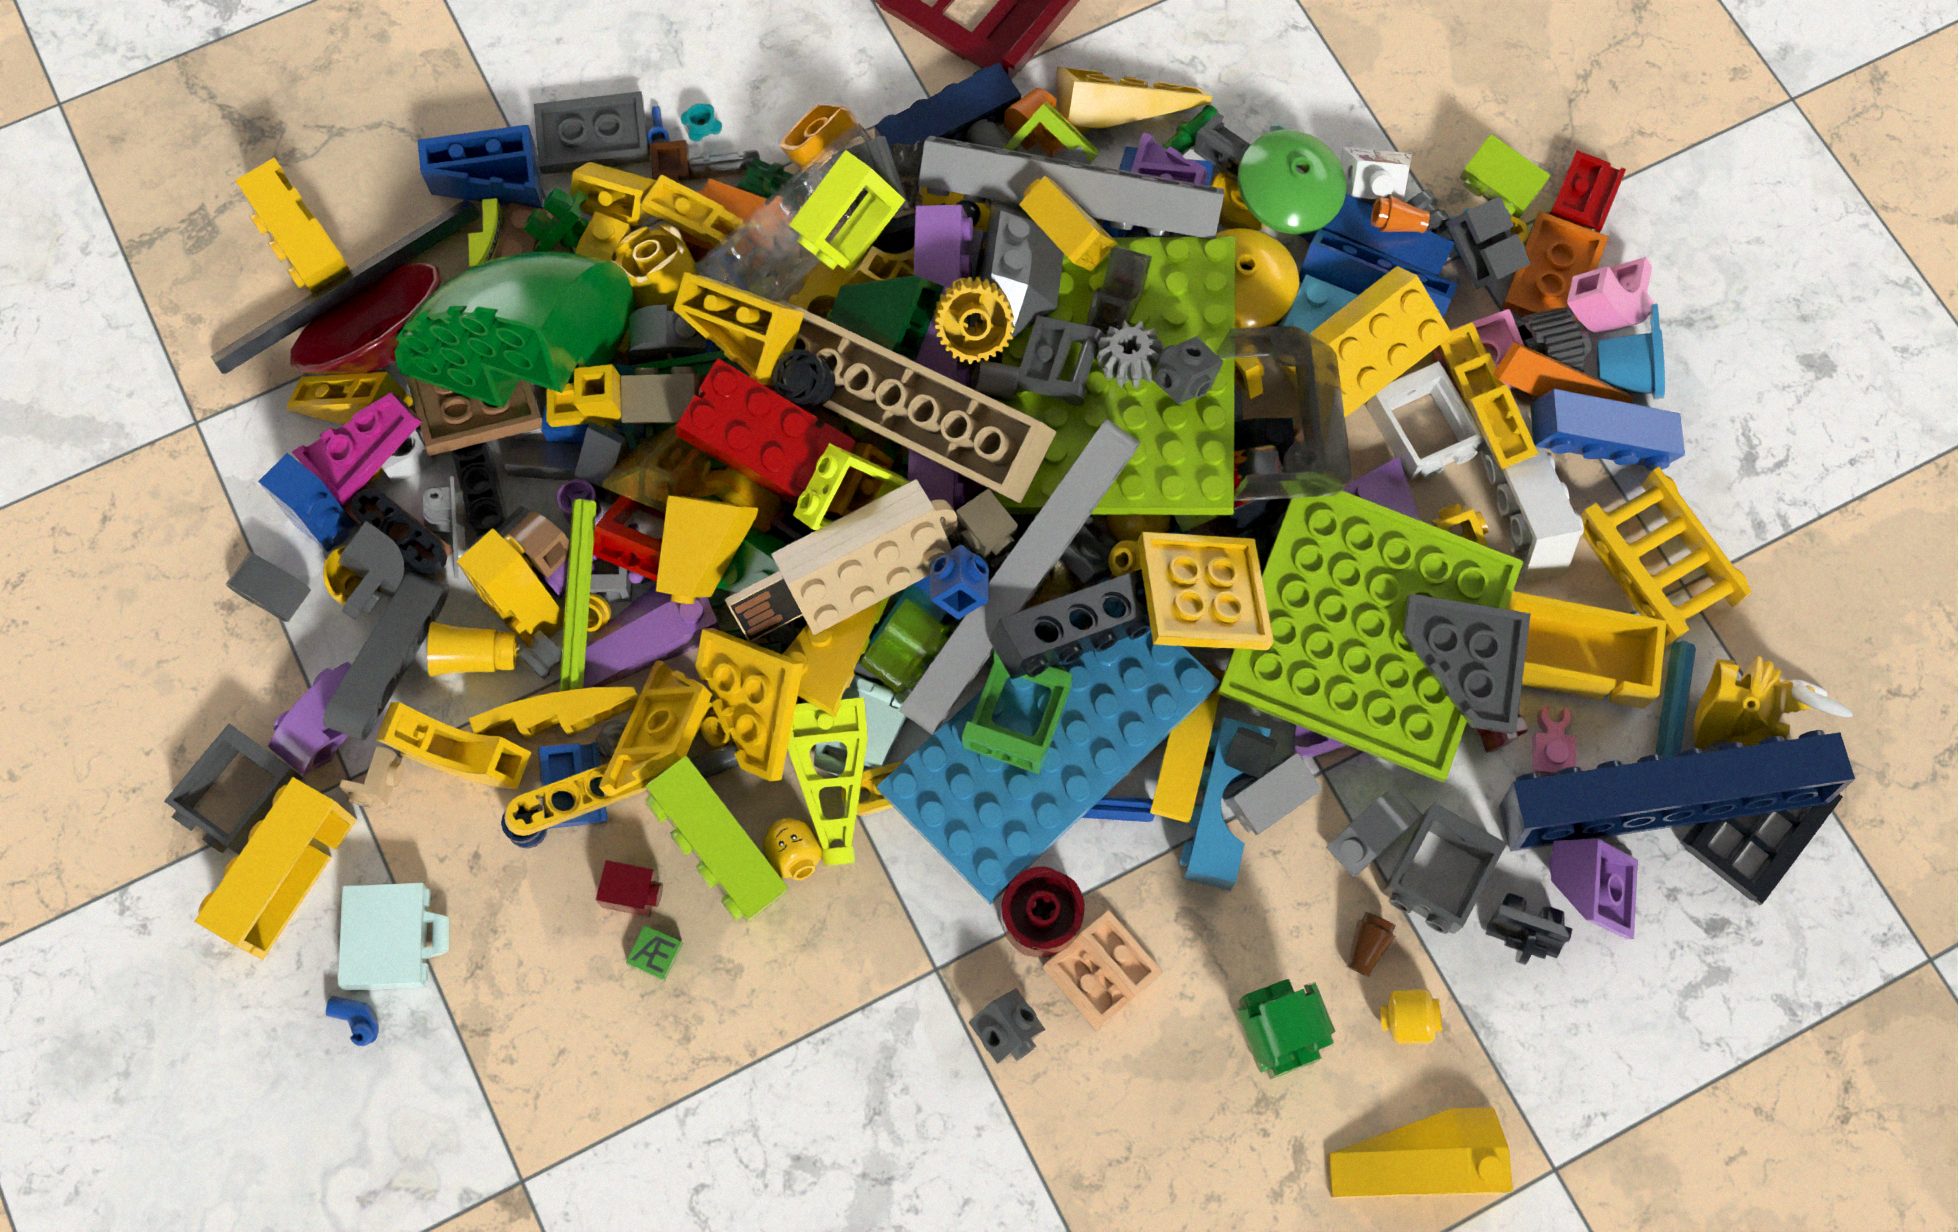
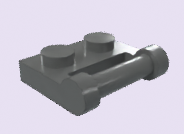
M1037 315L1019 369L1017 389L1061 398L1072 405L1084 404L1087 394L1085 388L1096 350L1099 349L1098 343L1100 338L1105 337L1104 332L1092 326ZM1072 341L1080 342L1082 346L1071 381L1060 380Z

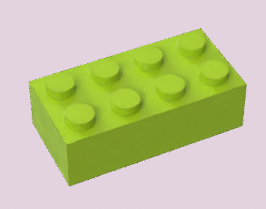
M686 755L646 785L649 795L645 799L646 805L661 824L666 820L670 822L674 828L670 832L671 838L683 854L687 856L693 852L700 861L695 866L697 872L710 888H713L715 885L720 887L725 894L721 899V903L735 921L743 917L748 924L787 894L788 886Z

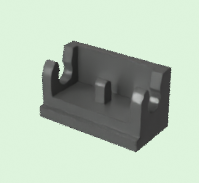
M1216 113L1197 132L1194 152L1206 161H1212L1213 166L1238 182L1240 161L1251 144L1224 127V123L1221 122L1224 116Z

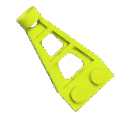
M864 697L840 700L841 706L836 717L811 703L796 704L787 749L823 848V866L855 862L854 846L852 845L868 744ZM837 741L844 743L847 747V758L843 773L836 778L825 779L820 777L816 773L810 757L811 748L817 743ZM842 786L846 790L845 814L839 819H828L822 812L819 791L825 787ZM834 840H841L844 842L845 847L830 848V844Z

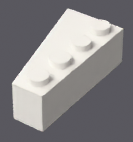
M1526 409L1519 410L1533 440L1530 416ZM1483 438L1478 448L1490 485L1498 484L1496 494L1501 517L1509 516L1512 536L1508 540L1512 552H1520L1524 562V566L1520 570L1522 583L1567 574L1579 538L1583 534L1584 526L1581 516L1578 513H1574L1569 502V492L1566 484L1558 479L1553 456L1550 452H1546L1544 448L1536 447L1539 453L1537 456L1501 470Z

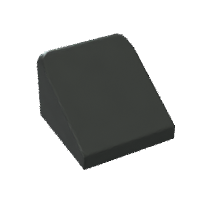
M1239 727L1226 755L1225 764L1256 778H1261L1277 742L1244 727Z

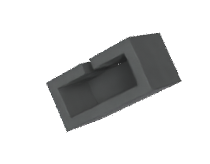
M1501 196L1446 222L1476 289L1531 264L1518 234L1512 235L1510 228L1514 227Z

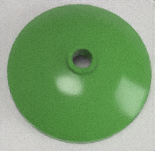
M1277 130L1259 137L1249 146L1238 168V188L1248 210L1267 227L1286 234H1308L1325 227L1338 214L1346 196V177L1337 156L1321 140L1301 131ZM1295 167L1302 169L1305 174L1299 173Z

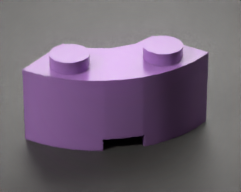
M348 661L333 670L327 668L320 672L315 678L313 686L294 704L290 711L282 713L273 725L275 733L268 747L303 776L331 762L339 747L348 737L346 734L323 726L325 710L351 667Z

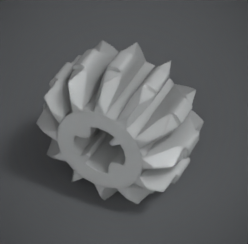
M1124 320L1120 330L1110 326L1107 331L1108 337L1100 338L1098 343L1099 354L1097 355L1098 365L1100 368H1103L1106 379L1116 378L1120 388L1127 381H1132V385L1136 389L1140 384V379L1152 382L1154 371H1156L1159 364L1157 362L1158 357L1164 350L1163 343H1161V340H1158L1155 329L1145 331L1141 321L1135 327H1129V324Z

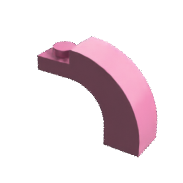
M1643 257L1611 267V269L1609 266H1605L1573 276L1567 304L1579 321L1586 328L1597 334H1605L1641 324L1650 315L1651 304L1654 303L1647 293L1652 266L1647 258Z

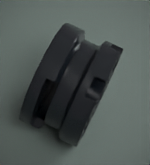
M795 349L786 353L778 360L772 377L774 391L804 410H814L822 407L830 399L835 388L836 379L834 371L826 363L827 361L807 350Z

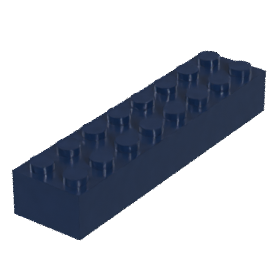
M1814 730L1801 734L1798 739L1784 741L1782 736H1774L1759 741L1758 745L1745 747L1741 742H1734L1719 747L1718 751L1705 753L1700 748H1694L1677 754V757L1662 759V755L1655 754L1642 757L1637 760V763L1622 765L1621 761H1608L1599 764L1596 767L1597 769L1581 771L1580 767H1568L1557 771L1556 775L1541 777L1540 773H1528L1517 777L1516 781H1513L1499 808L1509 849L1512 852L1552 846L1553 841L1598 839L1829 804L1855 780V776L1841 732L1825 734L1823 730Z

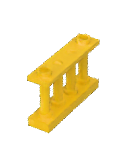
M1657 467L1641 484L1645 490L1642 494L1609 513L1603 511L1599 504L1595 503L1586 508L1580 516L1584 526L1583 538L1639 615L1667 621L1665 649L1678 641L1689 630L1686 624L1688 618L1722 598H1725L1733 608L1739 605L1753 591L1748 586L1745 575L1732 565L1679 494L1674 480L1666 476L1660 467ZM1655 504L1668 523L1632 544L1626 542L1616 529V526ZM1678 535L1691 554L1655 575L1649 574L1640 562L1639 557ZM1701 566L1715 585L1678 607L1672 605L1662 592V588Z

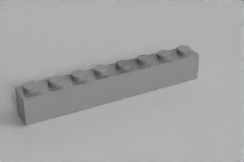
M929 136L924 142L918 186L927 187V193L932 195L949 196V192L964 194V200L985 203L986 198L999 200L1002 205L1021 210L1022 207L1019 204L1025 198L1023 194L1027 187L1036 179L1041 180L1044 176H1047L1055 181L1095 221L1096 218L1111 221L1110 226L1114 228L1132 230L1133 225L1147 227V233L1162 237H1168L1170 232L1185 234L1184 237H1202L1207 239H1215L1224 197V189L935 136Z

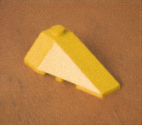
M1057 66L1058 110L1083 133L1090 132V127L1103 129L1211 104L1212 96L1202 88L1160 81L1154 82L1152 88L1148 87V82L1136 79V77L1124 75V78H1120V82H1117L1111 77L1104 76L1101 71Z
M1494 1107L1451 1108L1328 1154L1331 1197L1502 1195L1513 1192L1509 1146Z

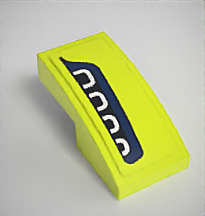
M497 198L482 200L483 232L468 233L470 268L492 260L505 221V216Z

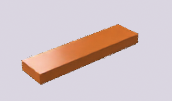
M1515 341L1493 374L1498 380L1539 398L1552 389H1558L1630 404L1634 400V397L1626 391Z

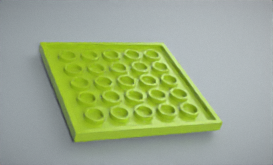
M1300 475L1261 575L1274 643L1268 650L1233 649L1217 694L1439 782H1444L1447 780L1467 721L1402 637L1407 596L1415 594L1507 609L1523 561L1312 478Z

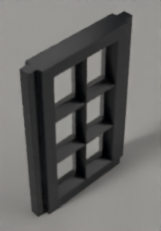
M1839 794L1829 804L1805 807L1798 818L1788 810L1778 811L1777 813L1792 823V826L1775 848H1772L1756 835L1772 812L1760 814L1750 829L1735 818L1694 824L1680 844L1749 900L1756 902L1760 906L1765 902L1843 796ZM1725 822L1744 835L1726 860L1708 846ZM1750 841L1769 855L1752 879H1749L1733 866Z

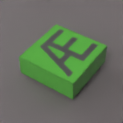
M644 925L626 964L665 981L683 943Z

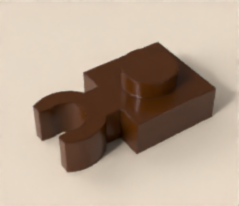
M686 140L650 144L653 180H657L660 175H664L681 184V181L691 180L689 148Z

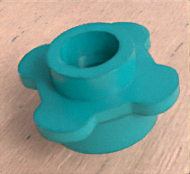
M695 104L681 115V123L687 126L689 130L688 136L691 141L699 142L703 137L710 134L717 135L721 132L722 123L716 120L712 105Z

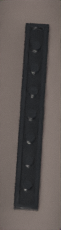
M466 199L216 352L211 356L212 360L222 374H227L479 218L480 213L473 203Z

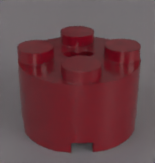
M1039 866L1019 873L1007 887L1001 904L1000 921L1007 940L1020 953L1026 956L1051 957L1065 950L1077 938L1083 922L1085 911L1083 894L1071 877L1053 870V868ZM1036 905H1041L1043 910L1051 909L1047 920H1042L1040 916H1034Z

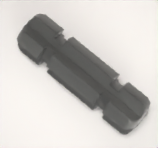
M757 150L743 151L744 155L739 156L738 152L710 155L708 160H704V156L694 157L689 160L690 174L692 179L707 178V174H712V177L741 174V170L746 169L747 172L754 157L760 160V156Z

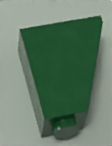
M916 275L841 286L833 303L828 321L895 353L916 359L934 315V310H936V302L939 301L940 294H942L945 286Z

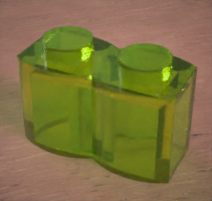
M906 599L894 613L884 631L869 648L860 665L897 693H905L907 689L912 691L926 672L923 670V667L931 656L936 658L949 640L946 635L951 628L915 601Z

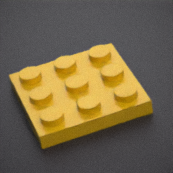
M1155 532L1141 533L1137 542L1153 645L1268 650L1274 640L1255 539Z

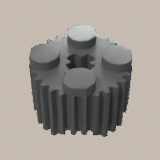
M1570 307L1556 308L1526 315L1520 318L1521 321L1515 322L1524 346L1584 373V358H1586L1585 354L1591 352V340L1586 331L1581 332L1578 329L1579 325L1575 323L1574 313Z

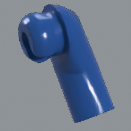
M336 996L330 997L326 1006V1016L348 1021L353 1034L350 1039L355 1045L366 1046L376 1040L379 1025L368 1004Z

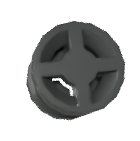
M538 630L533 635V641L527 647H521L516 651V654L537 675L545 680L550 675V668L555 663H561L562 651L545 634Z

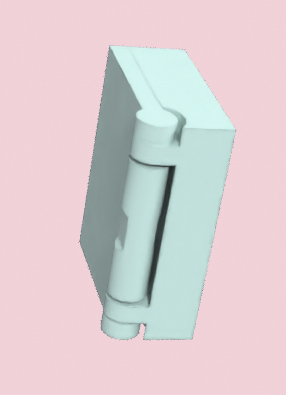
M854 675L849 688L845 689L841 700L865 698L868 744L864 767L868 769L882 767L887 764L908 717L899 712L908 696L896 693L894 690ZM839 741L815 744L814 766L840 776L845 769L846 762L827 755L824 751L826 749L847 758V747L845 744Z
M423 883L342 886L339 987L345 989V991L426 987V981H428L427 959L449 951L450 918L428 912L431 891ZM428 923H433L432 947H427Z

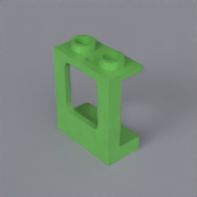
M994 651V664L972 721H967L962 734L963 748L1040 775L1072 688L1073 674L1068 673L1065 667L1056 663L1035 677H1028V675L1019 677L1046 686L1052 692L1037 733L1033 736H1027L998 726L992 721V716L1005 682L1010 677L996 651Z

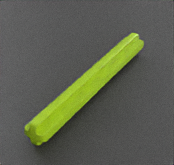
M575 499L572 503L559 692L583 689L596 517V502L588 499Z

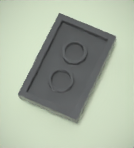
M642 91L534 104L538 162L541 174L576 170L587 162L603 166H614L650 161Z

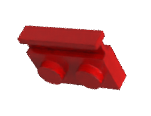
M1576 150L1549 215L1582 227L1587 226L1600 233L1626 169L1621 167L1618 170L1611 167V163Z

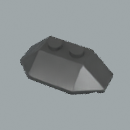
M993 202L990 209L980 280L983 282L985 279H988L990 285L994 282L997 289L1001 288L1003 293L1007 295L1015 319L1013 321L1015 331H1012L1014 338L1021 331L1033 326L1037 315L1047 317L1056 310L1064 253L1025 211ZM975 313L973 328L976 322L979 324L983 323L980 313Z

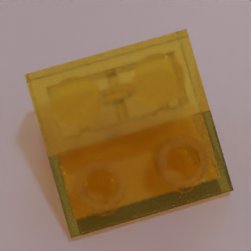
M676 425L643 439L603 480L602 487L666 513L668 495L689 497L710 474L711 456L676 435Z

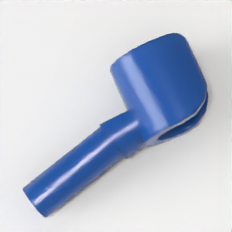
M653 106V128L647 134L649 146L658 138L665 139V142H671L668 132L662 125L661 109L659 106Z

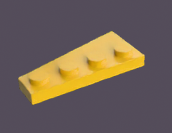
M890 596L816 635H813L808 624L782 654L804 663L798 691L799 697L836 717L841 706V697L845 689L849 688L852 682L856 664L861 654L865 653L870 642L869 636L875 623L879 622Z

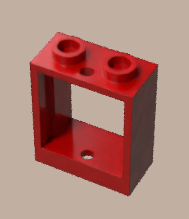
M638 474L595 525L593 556L657 582L662 541L626 527L624 524L636 509L665 520L668 495L694 496Z

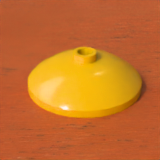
M1236 228L1216 233V237L1235 236V326L1246 332H1254L1266 329L1279 322L1290 311L1299 289L1298 269L1289 251L1275 238L1253 229ZM1241 265H1249L1252 267V270H1244L1241 268Z

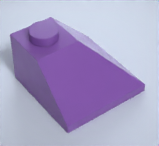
M1600 839L1553 841V854L1549 860L1552 883L1585 920L1625 939H1634L1638 860Z

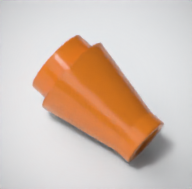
M1391 195L1386 198L1378 197L1372 209L1371 226L1377 227L1380 232L1424 233L1429 224L1430 213Z

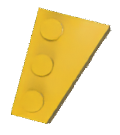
M274 157L235 180L255 212L249 216L261 235L269 232L273 240L268 242L279 261L282 262L288 259L292 266L286 270L299 289L306 285L312 294L350 271L344 258L316 217L312 215L302 201V197L296 188L292 187Z
M492 528L456 561L482 602L513 632H516L517 636L527 646L533 641V635L538 630L549 639L552 638L564 626L563 611L539 581L540 578L531 568L533 565L523 554L525 551L511 535L508 534L502 538Z

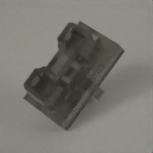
M918 141L912 145L892 144L891 155L910 208L904 212L916 211V206H922L924 197L919 193L920 186H918L925 141Z

